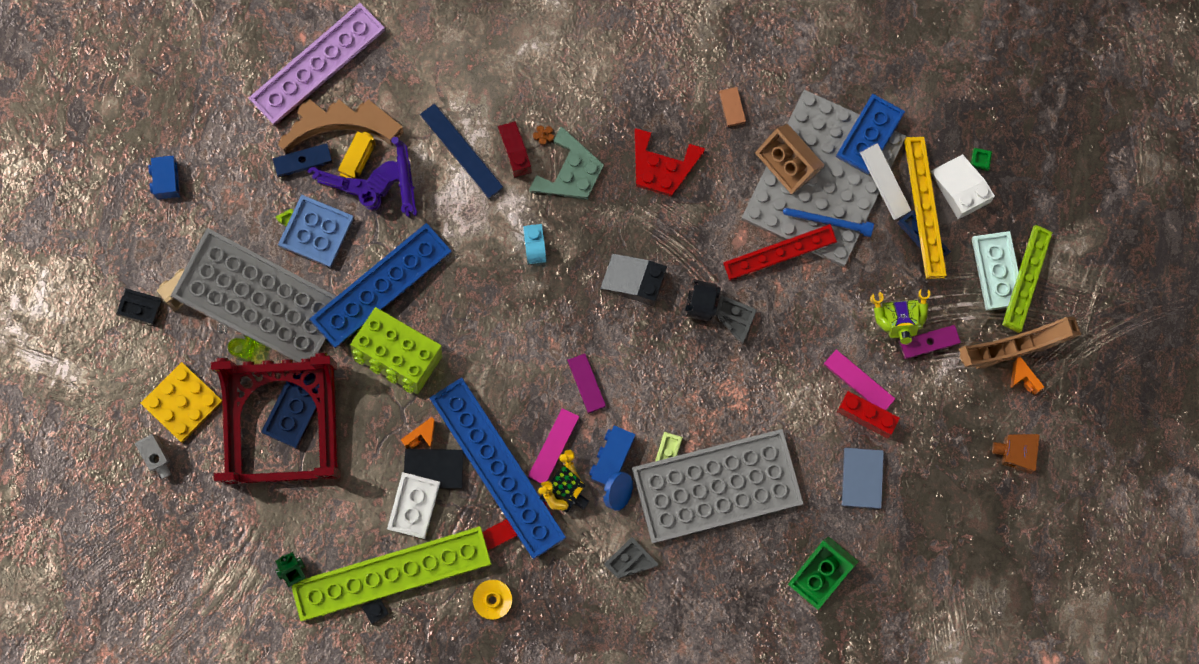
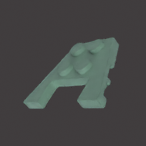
M560 127L553 144L570 152L555 182L536 175L529 192L588 199L603 170L604 164L564 128Z

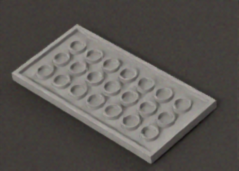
M206 228L170 297L295 362H301V359L315 357V354L319 352L325 340V337L312 324L310 318L337 296L219 233Z
M783 429L632 467L652 544L803 505Z

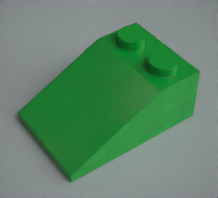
M828 536L821 542L788 585L819 610L859 561Z

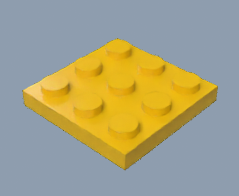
M181 362L140 404L183 443L222 404V400Z

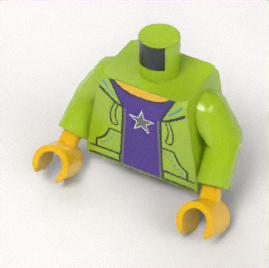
M921 290L918 292L921 303L918 300L885 302L882 303V306L883 294L881 292L878 293L879 301H876L874 294H872L870 301L875 304L876 323L884 331L888 332L889 337L900 338L902 344H909L912 341L911 337L917 335L918 329H921L927 320L928 303L926 301L930 297V291H927V297L921 296Z

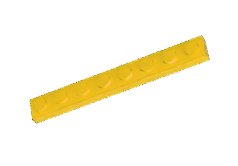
M906 137L904 143L926 279H943L947 275L925 138Z

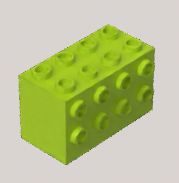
M376 307L350 344L352 357H354L353 360L360 365L366 364L372 372L378 375L380 373L385 375L389 382L402 385V388L410 394L413 392L417 395L419 394L442 358V345Z

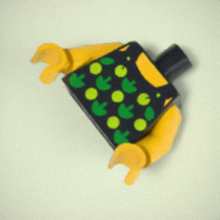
M566 450L565 454H561L559 457L560 461L565 462V464H562L551 482L545 481L541 483L542 487L538 490L539 494H541L539 499L548 503L549 507L554 510L568 512L573 504L584 510L589 503V500L581 495L585 488V483L582 482L576 472L574 463L571 462L575 457L574 452Z

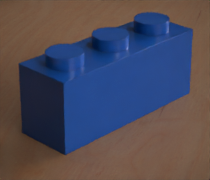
M615 425L612 430L608 429L604 438L607 441L604 448L600 447L597 458H599L597 466L593 464L589 473L592 476L591 482L605 487L611 475L621 471L635 439L634 433Z

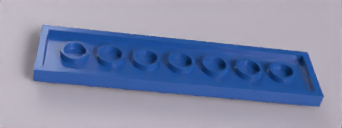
M427 223L424 224L313 315L310 321L336 349L364 325L375 307L383 310L451 253L450 248Z

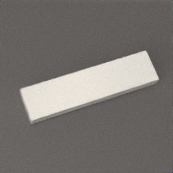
M878 143L860 152L893 220L910 212L911 209Z

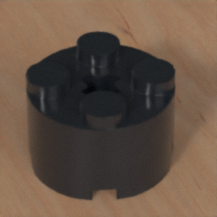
M693 279L691 285L694 286V289L689 290L685 316L708 322L716 314L717 306L714 303L716 298H719L721 287H717V284Z

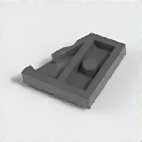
M721 295L715 316L743 344L757 309Z
M631 537L604 563V566L619 579L657 567L658 563Z

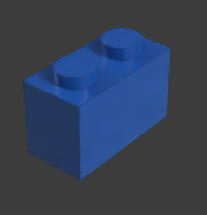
M175 157L151 158V165H148L149 175L152 176V182L150 183L151 194H154L157 200L180 197L178 166Z

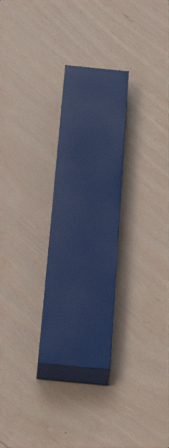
M435 103L420 114V117L488 200L504 189Z

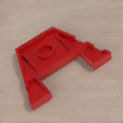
M635 128L636 187L672 197L691 169L694 168L699 158L702 157L705 148L689 144L684 161L646 151L651 132Z

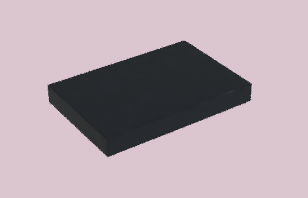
M405 449L404 473L441 482L439 489H462L463 450Z

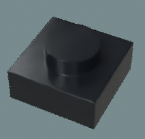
M381 599L373 600L362 606L372 625L389 615Z

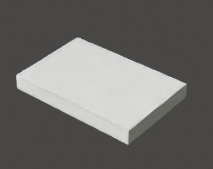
M402 472L387 529L426 539L441 482Z

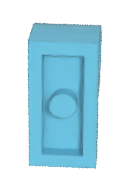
M542 224L523 226L527 263L546 262Z

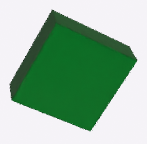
M973 148L971 165L976 169L988 171L990 169L992 151Z

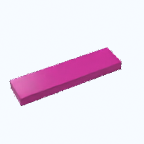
M837 349L823 364L862 398L876 406L887 410L894 402L895 398Z
M563 408L561 409L528 475L529 479L540 484L549 480L579 420L578 415Z

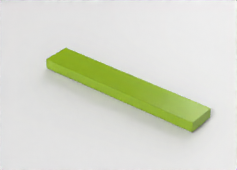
M1038 225L1033 226L1002 324L1018 333L1022 332L1053 233Z

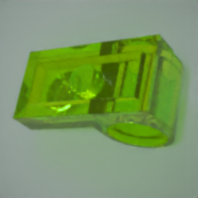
M243 335L245 339H232L228 343L229 353L237 360L243 362L251 361L256 341ZM238 345H242V351H240L239 353H235V347Z

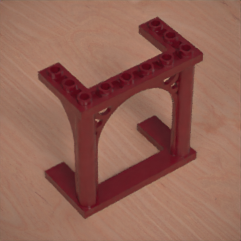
M316 353L315 357L301 359V362L294 363L293 360L287 359L281 360V363L267 360L262 361V364H254L253 361L243 362V365H236L231 360H228V358H216V362H211V370L218 374L221 385L223 411L224 473H214L215 482L241 484L341 478V470L338 469L335 404L334 371L337 370V362L331 356L327 355V353ZM301 372H303L300 379L293 378V375L295 373L296 375L301 374ZM278 373L281 375L279 379L275 377ZM310 373H314L316 375L314 383L305 385V377ZM253 375H256L257 377H261L260 375H262V381H256ZM246 376L252 380L253 385L251 388L247 389L241 385L242 377ZM275 381L291 382L302 387L312 397L318 412L320 468H314V471L242 474L241 414L248 397L262 385ZM319 384V388H317L318 394L313 393L312 389L316 388ZM238 388L245 392V395L239 398L240 392H238Z

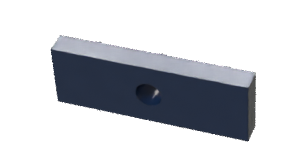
M327 143L272 158L278 177L332 163Z

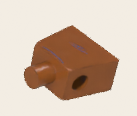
M1040 434L1007 435L1004 438V443L993 442L992 454L1002 455V465L1032 474L1036 471Z

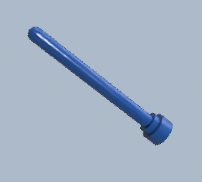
M791 208L783 209L784 215L860 231V234H863L865 237L871 238L874 223L866 221V223L862 222V224Z

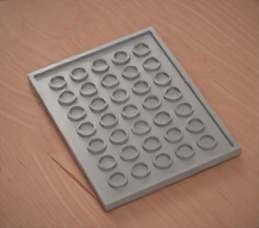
M803 90L787 124L790 125L825 166L793 194L783 186L766 166L741 220L784 240L828 225L784 215V208L859 224L865 223L879 194V190L870 173L868 175L836 157L860 114L807 90ZM897 131L893 132L882 151L890 169L906 135ZM831 225L837 243L812 251V253L844 267L860 231Z

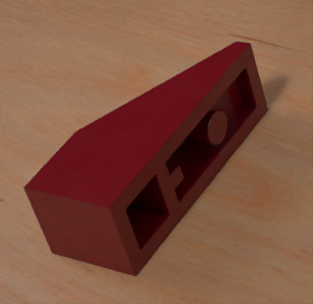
M516 121L498 126L513 177L517 178L532 173L531 164Z

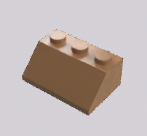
M789 124L778 127L755 152L791 194L810 181L825 166Z

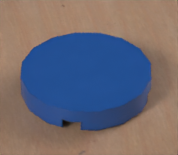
M619 471V473L612 474L604 488L606 496L603 497V500L609 509L619 511L629 502L633 491V481L628 473Z

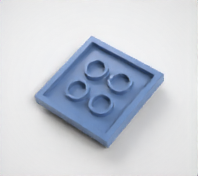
M301 195L278 246L331 268L354 216Z

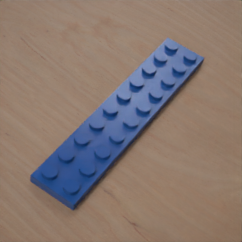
M461 377L429 397L532 559L534 560L565 540L566 536L543 501L539 499L540 496L463 378Z

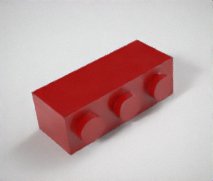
M847 391L837 410V413L887 439L892 435L900 417L850 391Z

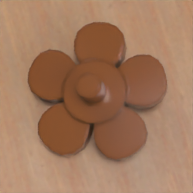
M540 125L536 128L537 132L533 133V139L539 140L540 145H545L547 141L551 142L554 139V135L551 134L553 129L550 126H547L544 130V127Z

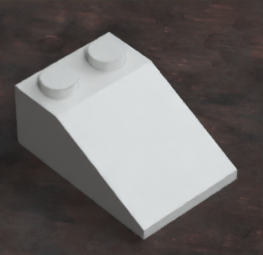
M963 154L930 171L958 220L991 203L995 197L985 179Z

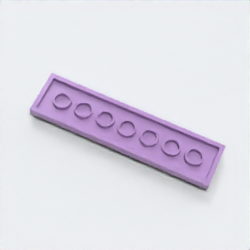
M361 3L357 4L252 94L249 100L275 126L385 31V27Z

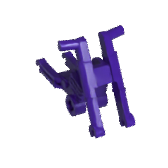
M398 137L391 139V142L397 147V162L387 161L373 171L368 180L340 177L318 170L316 167L308 169L309 174L315 172L312 178L317 180L319 184L342 190L347 194L359 196L360 203L372 211L377 210L381 206V197H385L391 186L399 181L400 184L398 186L401 190L402 199L401 211L408 218L410 217V212L414 216L418 215L415 206V186H413L408 149L405 143Z

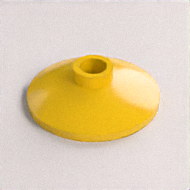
M487 580L475 589L473 605L480 616L490 620L499 619L510 610L512 594L508 586L503 582ZM491 597H495L497 599L495 604H491L489 602V599Z

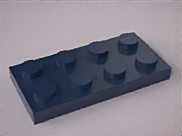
M301 372V374L296 375L295 373L293 375V378L300 379L303 372ZM314 373L308 374L304 379V384L311 385L314 383L316 375ZM286 382L261 433L297 449L317 410L310 394L302 387ZM319 384L316 388L312 389L313 393L318 394L317 388H319Z

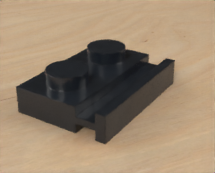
M125 288V293L116 312L117 316L154 326L160 305L163 302L162 298Z

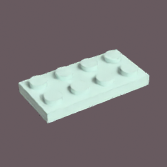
M1007 231L973 236L972 244L985 309L990 311L1008 308L1019 273L1011 233Z

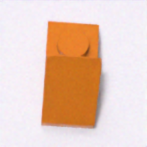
M1021 357L1017 358L1013 363L1010 388L1023 380L1026 390L1036 395L1044 388L1043 384Z
M433 417L401 439L406 449L416 447L421 442V438L432 449L436 425Z

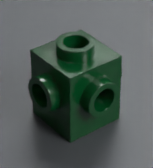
M293 551L275 561L278 567L275 571L280 580L284 579L288 588L306 578L302 569L305 565L301 557L296 558Z

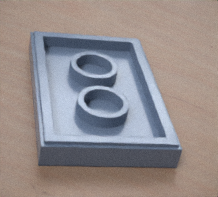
M844 448L841 506L881 509L884 450Z

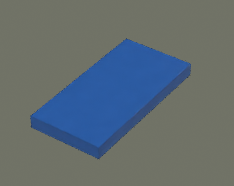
M872 93L836 157L869 175L870 172L860 152L877 143L881 151H883L905 111Z

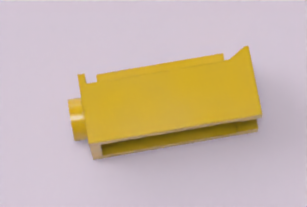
M357 131L338 168L341 177L357 179V176H360L374 146H376L375 139L371 134Z

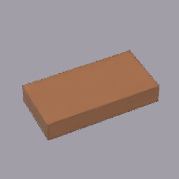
M738 88L720 90L719 96L727 127L745 124L746 120Z

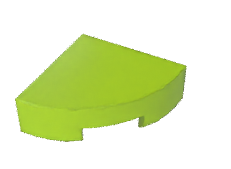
M291 208L277 215V221L287 226L293 209Z

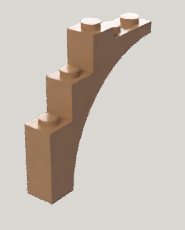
M309 99L298 109L297 114L300 121H296L291 127L292 130L280 138L278 146L280 151L286 155L308 138L334 130L367 132L392 146L391 139L393 137L399 138L404 131L398 122L369 99L358 106L357 112H354L338 99L336 103L333 102L328 107L327 113Z
M1065 317L1045 326L1008 338L983 344L963 346L959 348L960 359L965 367L976 366V369H986L1005 360H1015L1032 352H1042L1082 334L1076 318Z

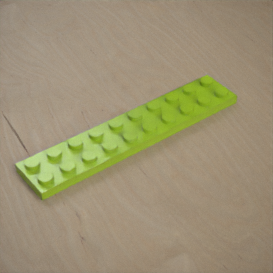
M479 526L309 577L291 587L300 621L303 622L492 564L482 529Z

